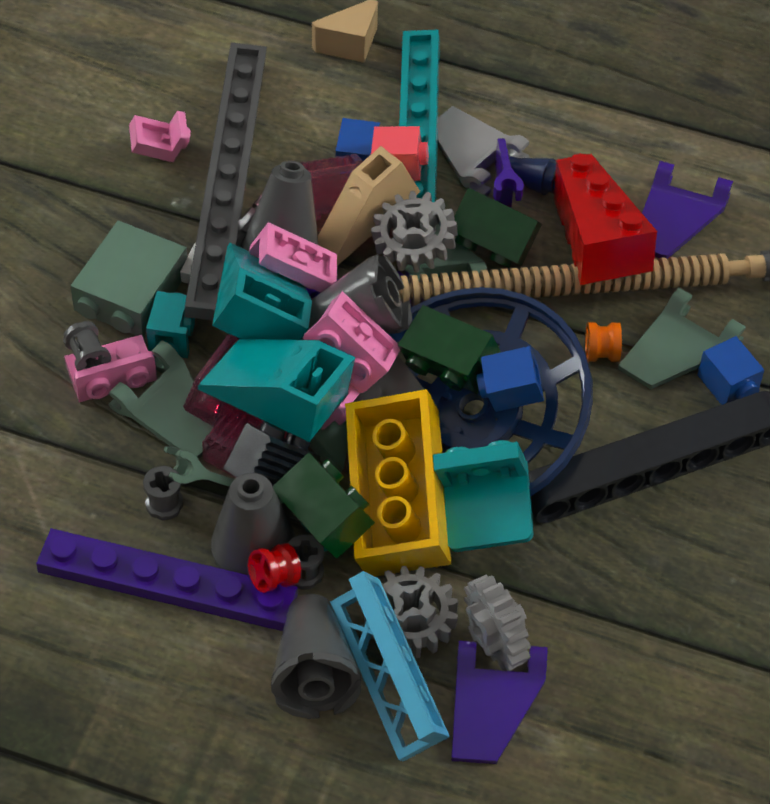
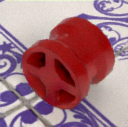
M282 543L274 546L272 551L261 548L251 552L248 559V571L254 587L259 592L266 593L275 590L278 585L282 587L296 585L301 578V563L294 547L290 544Z

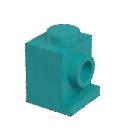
M156 292L146 327L149 351H152L161 341H165L176 350L180 357L188 358L190 353L188 336L193 334L195 318L185 317L187 295L178 292Z

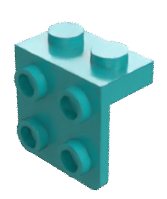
M498 440L489 443L485 447L472 449L453 447L445 453L433 454L434 471L444 487L448 546L453 552L526 543L533 538L528 462L518 442Z

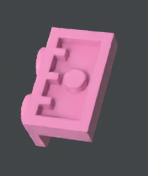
M268 222L250 245L249 253L259 258V265L273 273H279L301 283L308 289H314L321 293L337 281L336 253Z
M343 291L331 301L320 320L303 336V340H319L354 356L355 362L350 384L360 393L367 391L390 370L400 352L398 343Z
M142 334L102 345V347L109 351L111 361L77 371L74 362L76 358L74 354L64 356L66 368L79 403L107 396L119 382L124 383L129 388H138L157 380L155 358L152 351H148Z

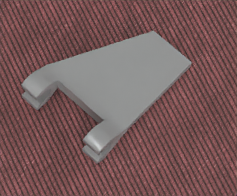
M451 106L438 117L437 145L466 189H473L485 196L492 192L490 187L484 185L491 178V174L485 169L496 159L497 138H505L509 157L529 158L528 154L522 152L529 145V141L521 135H506L454 106Z

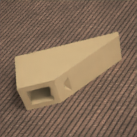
M380 146L350 174L318 235V245L337 254V266L372 236L371 228L375 227L373 217L375 214H383L382 204L384 202L393 206L396 204L395 195L397 194L403 200L409 199L410 191H415L416 195L420 193L419 188L404 164Z

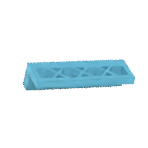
M362 571L348 579L352 590L335 598L330 603L398 760L404 762L450 736L380 579ZM356 601L359 602L366 618L364 627L352 623L346 609L347 606ZM356 630L362 632V635H361V638H360V639H359V637H358V635H357ZM371 635L374 636L384 659L382 666L369 662L366 650ZM373 669L380 671L378 678H376ZM389 674L401 698L399 706L387 702L383 694ZM390 708L397 711L395 719ZM406 714H408L418 736V740L407 746L400 733Z

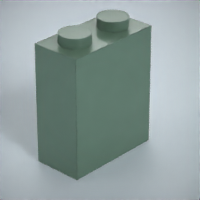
M118 220L70 286L74 311H77L85 318L97 319L109 324L122 333H131L136 336L142 334L144 338L147 333L146 327L156 292L175 293L182 282L180 271L187 259V247Z

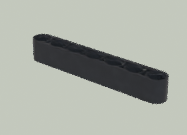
M770 391L757 392L573 456L567 466L548 485L531 496V508L536 521L539 523L553 522L769 446ZM552 464L530 471L529 484L540 477Z

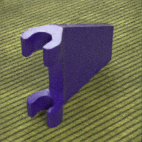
M497 138L496 179L494 181L493 197L497 202L511 208L513 191L515 192L516 201H521L524 183L511 168L505 138Z
M660 161L642 212L657 230L655 257H665L668 259L717 216L723 213L730 197L733 181L718 177L713 195L709 197L670 186L673 177L671 175L675 165Z
M459 641L451 761L497 764L545 684L548 647L531 646L529 649L531 657L527 660V672L475 669L477 642Z

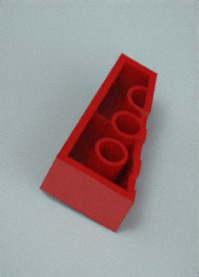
M580 153L569 158L556 160L554 202L561 224L566 229L565 238L567 244L571 245L574 266L578 267L580 285L652 272L657 230L592 154Z

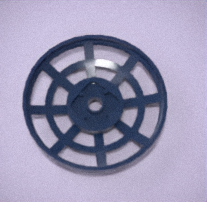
M482 287L460 289L434 296L411 307L412 321L422 305L450 316L449 312L480 306L514 310L505 333L493 330L484 331L493 334L501 352L527 346L531 347L538 363L542 391L546 393V410L541 426L521 420L523 406L495 412L489 398L482 399L480 391L476 394L464 388L461 391L453 390L446 386L439 377L431 384L418 378L419 374L411 369L409 370L424 390H428L439 410L441 442L444 448L442 453L453 447H466L469 449L485 447L494 441H508L513 435L532 441L530 446L523 452L528 464L542 450L544 445L564 450L560 457L540 477L530 483V496L534 495L548 485L567 466L579 448L589 425L593 405V381L586 354L576 334L562 317L545 304L527 295L505 289ZM529 316L542 322L556 333L568 348L572 358L550 369L541 354L526 341L520 339ZM407 330L388 335L398 343ZM578 373L581 382V409L574 434L553 430L558 412V390L556 385ZM473 400H479L484 403L482 410L475 415L463 413L466 404Z

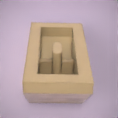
M367 0L312 22V49L315 53L365 62L377 30L378 1Z

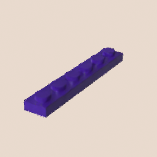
M52 528L36 563L38 573L283 631L289 606L298 596L296 586L282 587L278 585L275 590L262 593L254 587L249 575Z

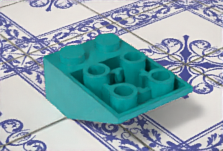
M229 243L226 250L212 326L240 339L300 340L309 328L312 300L306 287L279 273L269 271L267 268L259 265V258L251 255L249 251Z
M239 339L200 382L198 390L310 442L348 394L355 357L319 340Z

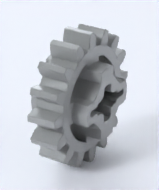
M410 191L409 199L403 200L397 194L395 195L396 204L393 206L385 202L382 204L383 214L374 215L375 227L371 228L377 255L383 254L391 263L396 260L399 271H403L407 264L412 265L415 273L419 272L420 264L426 263L430 269L435 268L434 259L436 257L444 261L448 259L446 248L455 249V236L458 235L457 223L454 220V212L452 208L445 209L444 199L440 198L433 203L431 193L426 192L423 198L420 199L417 198L415 191ZM437 224L440 226L438 236L435 235ZM393 227V238L390 239L389 233L391 228Z
M401 566L400 575L396 577L389 570L385 571L384 584L382 583V586L415 658H420L421 648L427 647L428 650L435 653L438 648V640L445 643L450 641L451 629H456L458 599L451 598V584L439 586L440 574L435 573L430 578L424 576V567L420 566L416 574H409L408 568ZM433 601L439 609V616L436 614V608L431 605Z
M486 574L468 582V586L464 587L467 594L464 600L468 605L465 610L469 617L470 626H468L473 640H476L482 646L485 654L491 656L493 662H498L501 669L506 668L509 671L526 663L531 657L528 652L531 645L526 639L529 636L525 626V619L527 617L521 604H517L509 591L504 589L501 582L496 583L493 575L488 577Z

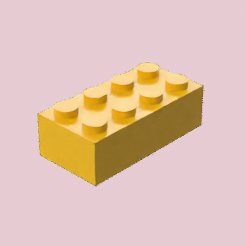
M428 390L345 403L350 487L353 486L370 504L364 511L375 522L354 542V559L363 571L375 577L385 575L387 570L393 574L400 573L401 566H406L409 571L418 570L420 566L427 569L451 565L444 487L436 475L433 466V454L442 453L439 410Z

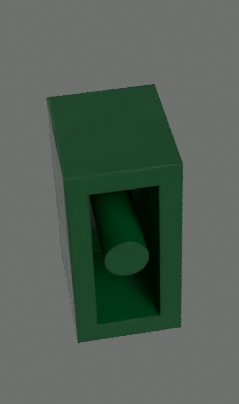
M470 188L467 189L454 216L458 235L455 238L456 243L473 251L480 245L492 251L489 259L510 268L512 262L523 265L542 226V223Z
M422 305L398 344L406 359V366L415 373L426 376L428 373L433 374L453 390L461 391L464 388L476 394L479 391L477 374L483 373L481 357L501 353L493 334Z
M308 452L273 488L279 498L318 542L338 558L375 523L364 511L370 504L353 486L345 490L339 484L345 477L328 459L320 464Z

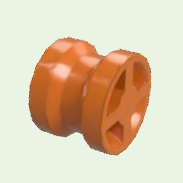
M587 322L585 354L588 362H596L599 358H608L611 362H620L622 352L620 322H611L608 326H599L596 322Z

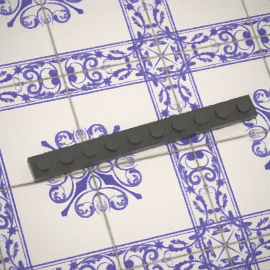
M233 42L230 44L185 303V317L213 320L227 246L229 243L237 245L265 68L266 46Z

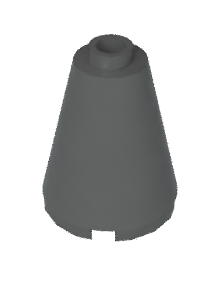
M284 161L281 165H277L272 169L244 237L243 249L249 251L250 245L268 222L318 245L311 173L301 163Z
M384 255L369 257L311 299L312 307L308 330L320 320L331 301L342 291L387 334L401 333L407 330L412 323L409 300L403 303L401 301L399 290L405 287L389 259Z
M246 473L238 476L231 483L211 538V552L216 565L220 569L223 568L224 570L249 575L248 559L251 552L261 548L272 551L274 546L288 543L295 537V532L271 482L266 477L257 473Z
M316 594L300 596L290 604L271 678V690L276 698V704L281 710L293 716L315 719L320 718L319 712L331 709L334 710V715L339 714L353 705L361 693L360 672L332 605L327 598Z

